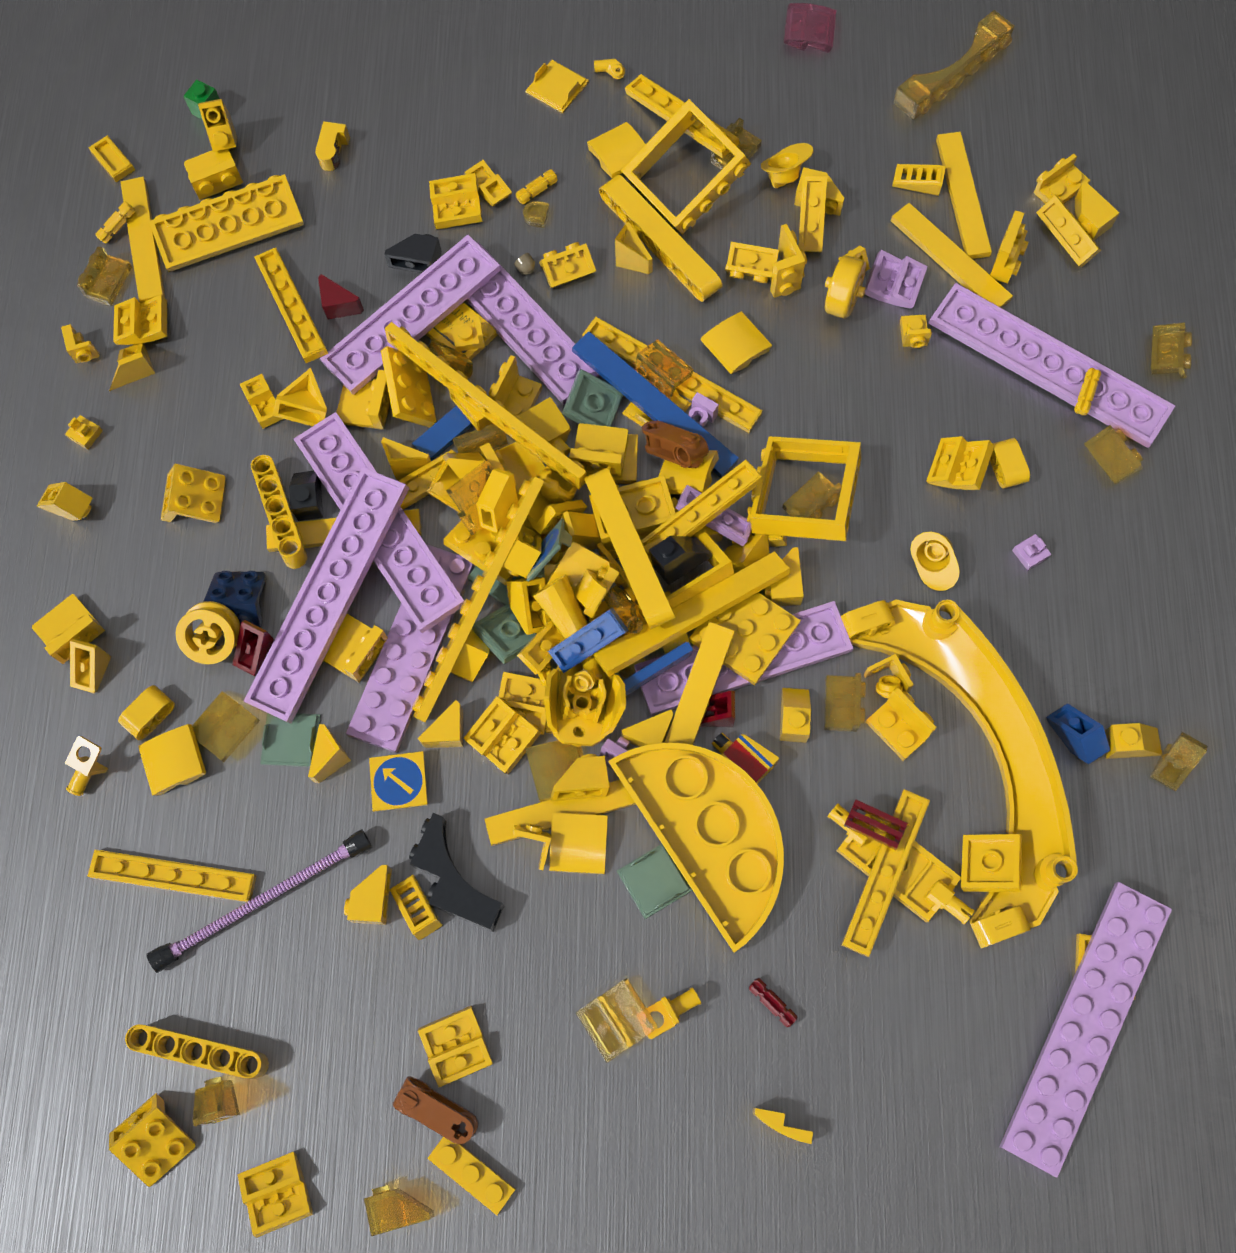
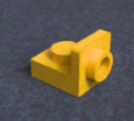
M480 314L475 315L476 322L452 326L456 352L485 348L484 338L489 336L486 322L481 323Z
M926 315L901 316L900 329L903 347L920 348L927 346L932 332L931 329L927 328Z
M71 324L61 327L67 353L76 364L88 362L99 357V352L92 342H85L81 332L77 333Z

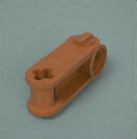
M650 421L642 426V432L646 435L647 441L645 445L646 452L678 464L683 468H698L703 463V458L709 453L707 442L699 434L662 421Z
M407 1076L392 1103L393 1107L402 1114L417 1120L456 1144L468 1142L478 1128V1120L473 1113L431 1089L423 1081L411 1076ZM461 1122H464L466 1124V1131L464 1133H461L459 1131V1124Z

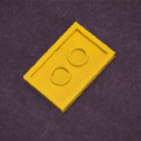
M386 346L381 350L393 417L429 428L432 427L437 420L427 372L398 349Z
M665 476L618 487L638 535L654 531L676 514ZM589 495L602 544L611 542L594 500Z

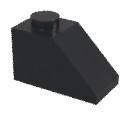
M413 234L386 249L384 255L389 268L422 273L440 258L442 251L438 237L430 234Z
M315 471L293 473L289 485L290 504L297 520L304 521L324 518L321 482Z
M669 536L649 549L654 569L668 585L713 557L712 553L697 537Z

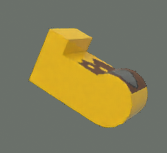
M323 121L315 153L321 168L325 171H333L338 168L340 164L338 156L341 146L349 144L350 135L346 124Z

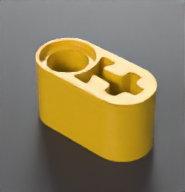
M1010 438L993 443L995 446L990 463L1000 487L1004 489L1029 482L1030 471L1018 441L1015 438Z
M152 685L145 689L121 713L118 722L137 740H142L150 735L173 711L175 703L156 685Z

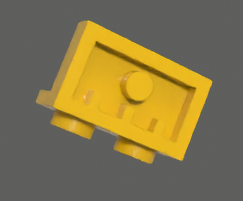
M1072 154L1067 159H1060L1049 172L1047 170L1044 171L1037 178V185L1033 193L1043 203L1046 204L1055 195L1063 203H1066L1078 193L1084 181L1089 184L1090 179L1074 165L1077 159L1075 154Z
M575 242L566 246V251L561 253L553 250L543 254L544 259H541L539 264L543 267L550 289L596 272L586 243L580 245L579 242Z

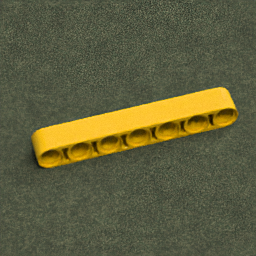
M621 175L615 176L599 188L601 198L625 224H631L640 240L699 301H705L722 288L721 279L716 272Z
M607 467L585 477V482L649 628L653 629L675 619V615L609 468Z

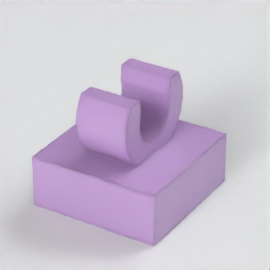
M697 392L692 399L689 416L692 419L696 415L702 417L700 425L704 427L707 421L713 423L718 416L719 404Z
M1036 534L1016 545L1012 550L1027 571L1051 556V553L1046 548V544Z
M622 736L616 743L607 739L602 745L599 756H605L606 765L611 767L608 761L627 752V746L630 744V741Z

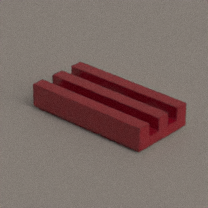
M855 800L844 827L897 850L908 823L859 800ZM857 809L866 812L876 818H879L889 824H892L898 827L899 830L897 831L887 825H884L874 819H871L861 813H858ZM853 818L894 836V841L852 822Z

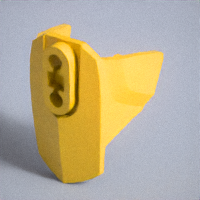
M578 663L565 673L557 666V669H553L546 679L544 703L547 726L562 744H571L576 747H593L603 741L605 736L612 733L617 726L626 707L625 683L619 675L608 677L603 670V675L599 682L590 690L581 692L574 687L572 678L575 673L583 670L582 663ZM577 728H581L580 732L583 734V737L578 738L574 736L573 733L576 732Z

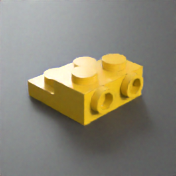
M1017 210L1014 211L990 273L995 280L1007 284L1011 275H1017L1022 262L1018 260L1019 255L1024 256L1029 243L1025 241L1028 230L1024 229L1026 224L1021 223L1025 213Z

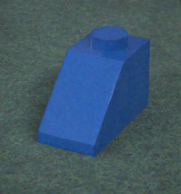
M1067 703L1046 717L1047 722L1070 753L1085 763L1090 764L1110 751L1103 725Z

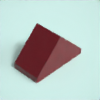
M320 274L318 281L321 303L327 320L362 314L364 308L358 296Z
M243 620L232 665L256 676L274 642L273 637L266 630Z
M730 690L711 696L700 727H733L735 721V691Z

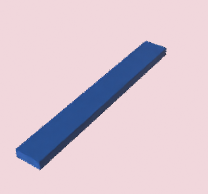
M588 331L572 347V352L653 421H662L701 435L707 442L709 450H717L719 460L712 471L720 478L736 464L739 457L591 332Z

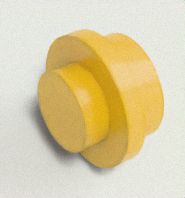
M882 676L876 684V692L887 699L896 688L903 691L901 680L896 676Z

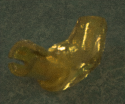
M618 585L611 588L604 600L609 609L613 607L628 629L621 636L629 633H639L642 630L643 623L641 620L638 621L639 617H636L634 602Z

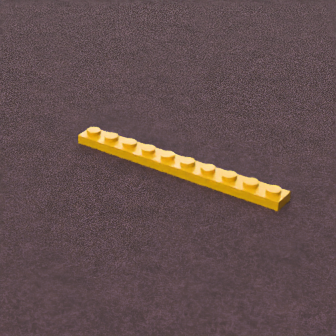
M390 322L385 327L387 342L577 489L580 490L586 483L584 479L586 471L580 462L569 459L559 446H552L546 441L541 432L538 430L533 431L526 426L525 421L520 416H513L507 411L503 403L499 400L494 401L481 386L473 385L468 381L464 373L452 369L442 356H436L430 352L425 343L422 341L417 342L404 327H398L393 322Z
M534 476L529 481L525 479L518 492L521 497L517 505L515 503L512 504L507 514V518L510 520L506 528H500L495 538L498 544L494 552L489 551L483 563L486 568L482 576L477 575L471 589L475 591L471 599H465L459 613L463 615L458 624L454 623L447 636L451 639L446 648L442 647L436 657V661L439 663L435 671H430L425 679L424 686L427 688L423 696H417L412 706V710L415 711L413 714L415 718L426 722L544 483L543 480Z

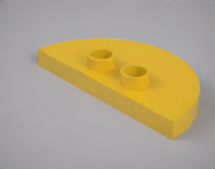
M683 743L649 744L631 749L609 760V764L735 953L758 932L774 906L782 881L784 867L782 835L774 810L764 792L734 762L716 752L695 745Z

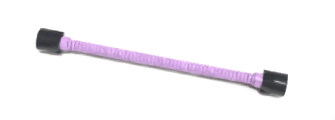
M363 829L355 832L348 839L344 840L343 845L338 847L337 851H334L331 855L328 854L321 860H318V862H315V864H312V866L310 865L309 868L306 867L299 871V873H296V875H293V877L291 876L290 879L287 878L280 882V884H277V886H274V888L272 887L258 895V897L251 899V901L249 900L245 905L242 904V907L239 906L232 910V912H229V914L227 913L226 916L223 915L180 942L168 943L147 953L149 964L156 973L161 972L179 959L178 956L182 955L184 950L210 937V935L220 931L223 927L225 928L226 925L229 926L236 920H239V918L249 914V912L251 913L255 908L258 909V906L261 907L268 903V901H271V899L273 900L274 897L277 898L284 892H287V890H290V888H293V886L295 887L306 881L312 875L314 876L325 870L331 864L333 865L334 862L337 863L341 859L353 858L373 848Z

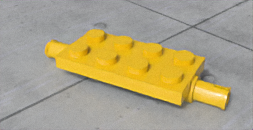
M837 803L827 817L847 831V838L836 851L869 876L881 843L844 827L849 812ZM865 813V816L889 826V823ZM853 818L852 822L885 836L886 832ZM914 841L893 897L926 923L929 922L939 908L947 910L961 921L963 925L975 911L954 895L955 892L953 890L961 877Z

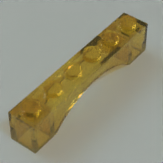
M993 10L978 22L973 44L960 60L939 71L912 75L897 87L894 104L912 120L920 114L924 115L936 101L940 102L952 88L956 89L968 75L972 76L984 62H990L1000 49H1006L1012 41L1011 35L1015 26L997 11Z

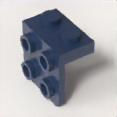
M255 571L216 572L203 602L211 601L225 605L236 615L240 626L241 622L246 620L261 628L263 620L258 601L266 581V575L264 572Z

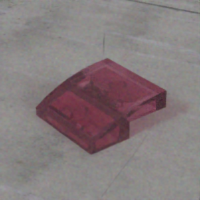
M790 3L787 8L784 43L803 51L809 45L829 53L833 48L836 10L815 4Z

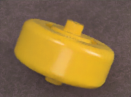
M843 256L839 260L832 277H827L825 287L828 288L825 300V311L827 314L846 319L852 313L858 297H864L866 287H863L862 284L866 263L863 260Z

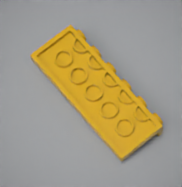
M284 174L281 176H271L268 180L260 183H250L245 188L237 191H227L222 196L214 199H204L199 204L191 207H181L176 212L170 214H160L153 220H150L149 224L168 272L303 226L304 222Z

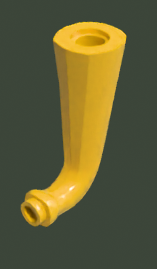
M566 575L547 584L533 595L534 599L565 639L588 624ZM594 654L581 662L583 670L575 673L572 678L573 685L578 691L586 692L590 690L602 678L603 669L595 660Z

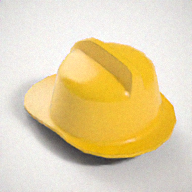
M796 143L764 160L761 163V169L768 172L772 186L779 188L797 180L800 175L801 164L812 156L814 152L813 147L807 143Z
M929 531L917 535L911 543L910 551L922 581L929 588L937 591L950 589L956 584L960 574L953 544L946 536L940 533Z

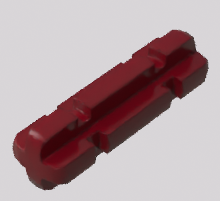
M760 978L755 979L749 986V990L755 996L758 995L760 997V1001L775 1017L777 1015L780 1017L779 1021L785 1027H791L797 1020V1015L791 1009L788 1010L786 1008L787 1005L771 989L768 990L766 988L767 985Z

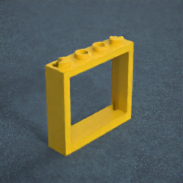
M688 99L621 171L683 235L690 226L694 227L696 220L702 214L707 213L720 196L729 191L731 184L737 178L744 175L743 172L751 163L745 154ZM698 119L734 155V158L675 217L640 179Z
M769 436L766 448L761 451L762 466L757 467V471L762 475L764 481L752 489L751 499L753 505L747 509V522L751 523L752 533L846 541L862 460L861 442ZM777 459L846 464L835 520L765 514Z
M674 497L672 498L675 513L679 511L676 509L678 500ZM703 528L691 537H697L712 553L713 557L707 561L713 568L668 595L667 600L671 609L734 574L732 561ZM652 531L639 534L640 539L642 540ZM612 542L598 543L597 548L600 556L619 567L620 573L614 581L617 586L622 585L625 588L623 591L631 603H637L639 613L646 620L625 571L615 560L618 558Z

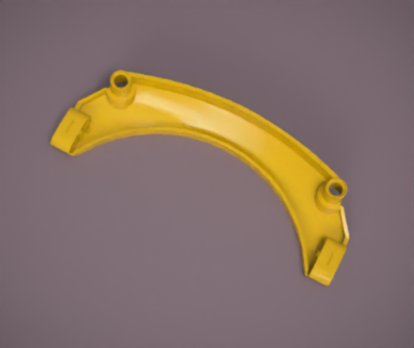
M897 599L888 603L886 600H881L843 614L841 619L853 646L882 652L890 656L896 654L898 659L921 669L939 681L970 711L993 749L1005 789L1007 809L1006 834H1020L1022 837L1021 892L986 893L969 919L980 948L998 943L1039 926L1059 892L1057 887L1073 880L1078 873L1070 813L1060 773L1043 727L1015 676L984 634L952 600H942L935 609H931L930 606ZM939 612H947L951 619L942 618ZM1056 864H1060L1065 868V878L1060 877L1056 873Z

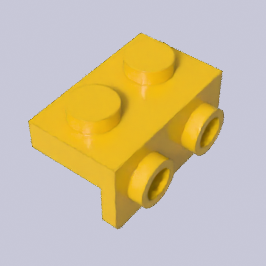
M731 242L725 271L730 273L729 277L744 279L745 275L754 277L753 281L768 283V280H772L774 262H777L779 250Z

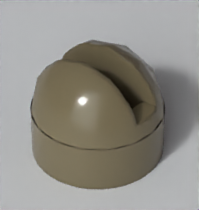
M525 253L515 261L514 266L521 274L528 275L534 271L535 261L529 253Z

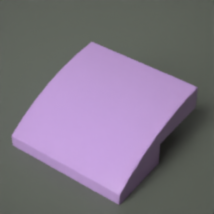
M880 250L876 255L867 280L865 295L895 306L913 308L928 266L908 256L901 260Z

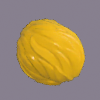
M549 466L543 468L536 475L537 478L544 481L540 492L550 502L564 503L565 501H571L575 497L577 488Z

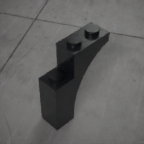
M433 813L430 819L426 818L421 828L423 836L419 844H414L409 855V859H411L410 865L413 868L439 878L438 883L434 882L429 890V904L494 932L504 909L503 903L480 893L462 878L448 850L446 837L447 821L443 816Z

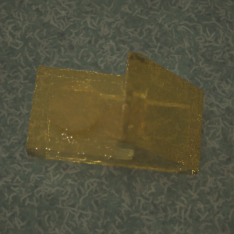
M1181 732L1172 745L1168 743L1151 774V778L1176 791L1207 752L1208 746Z

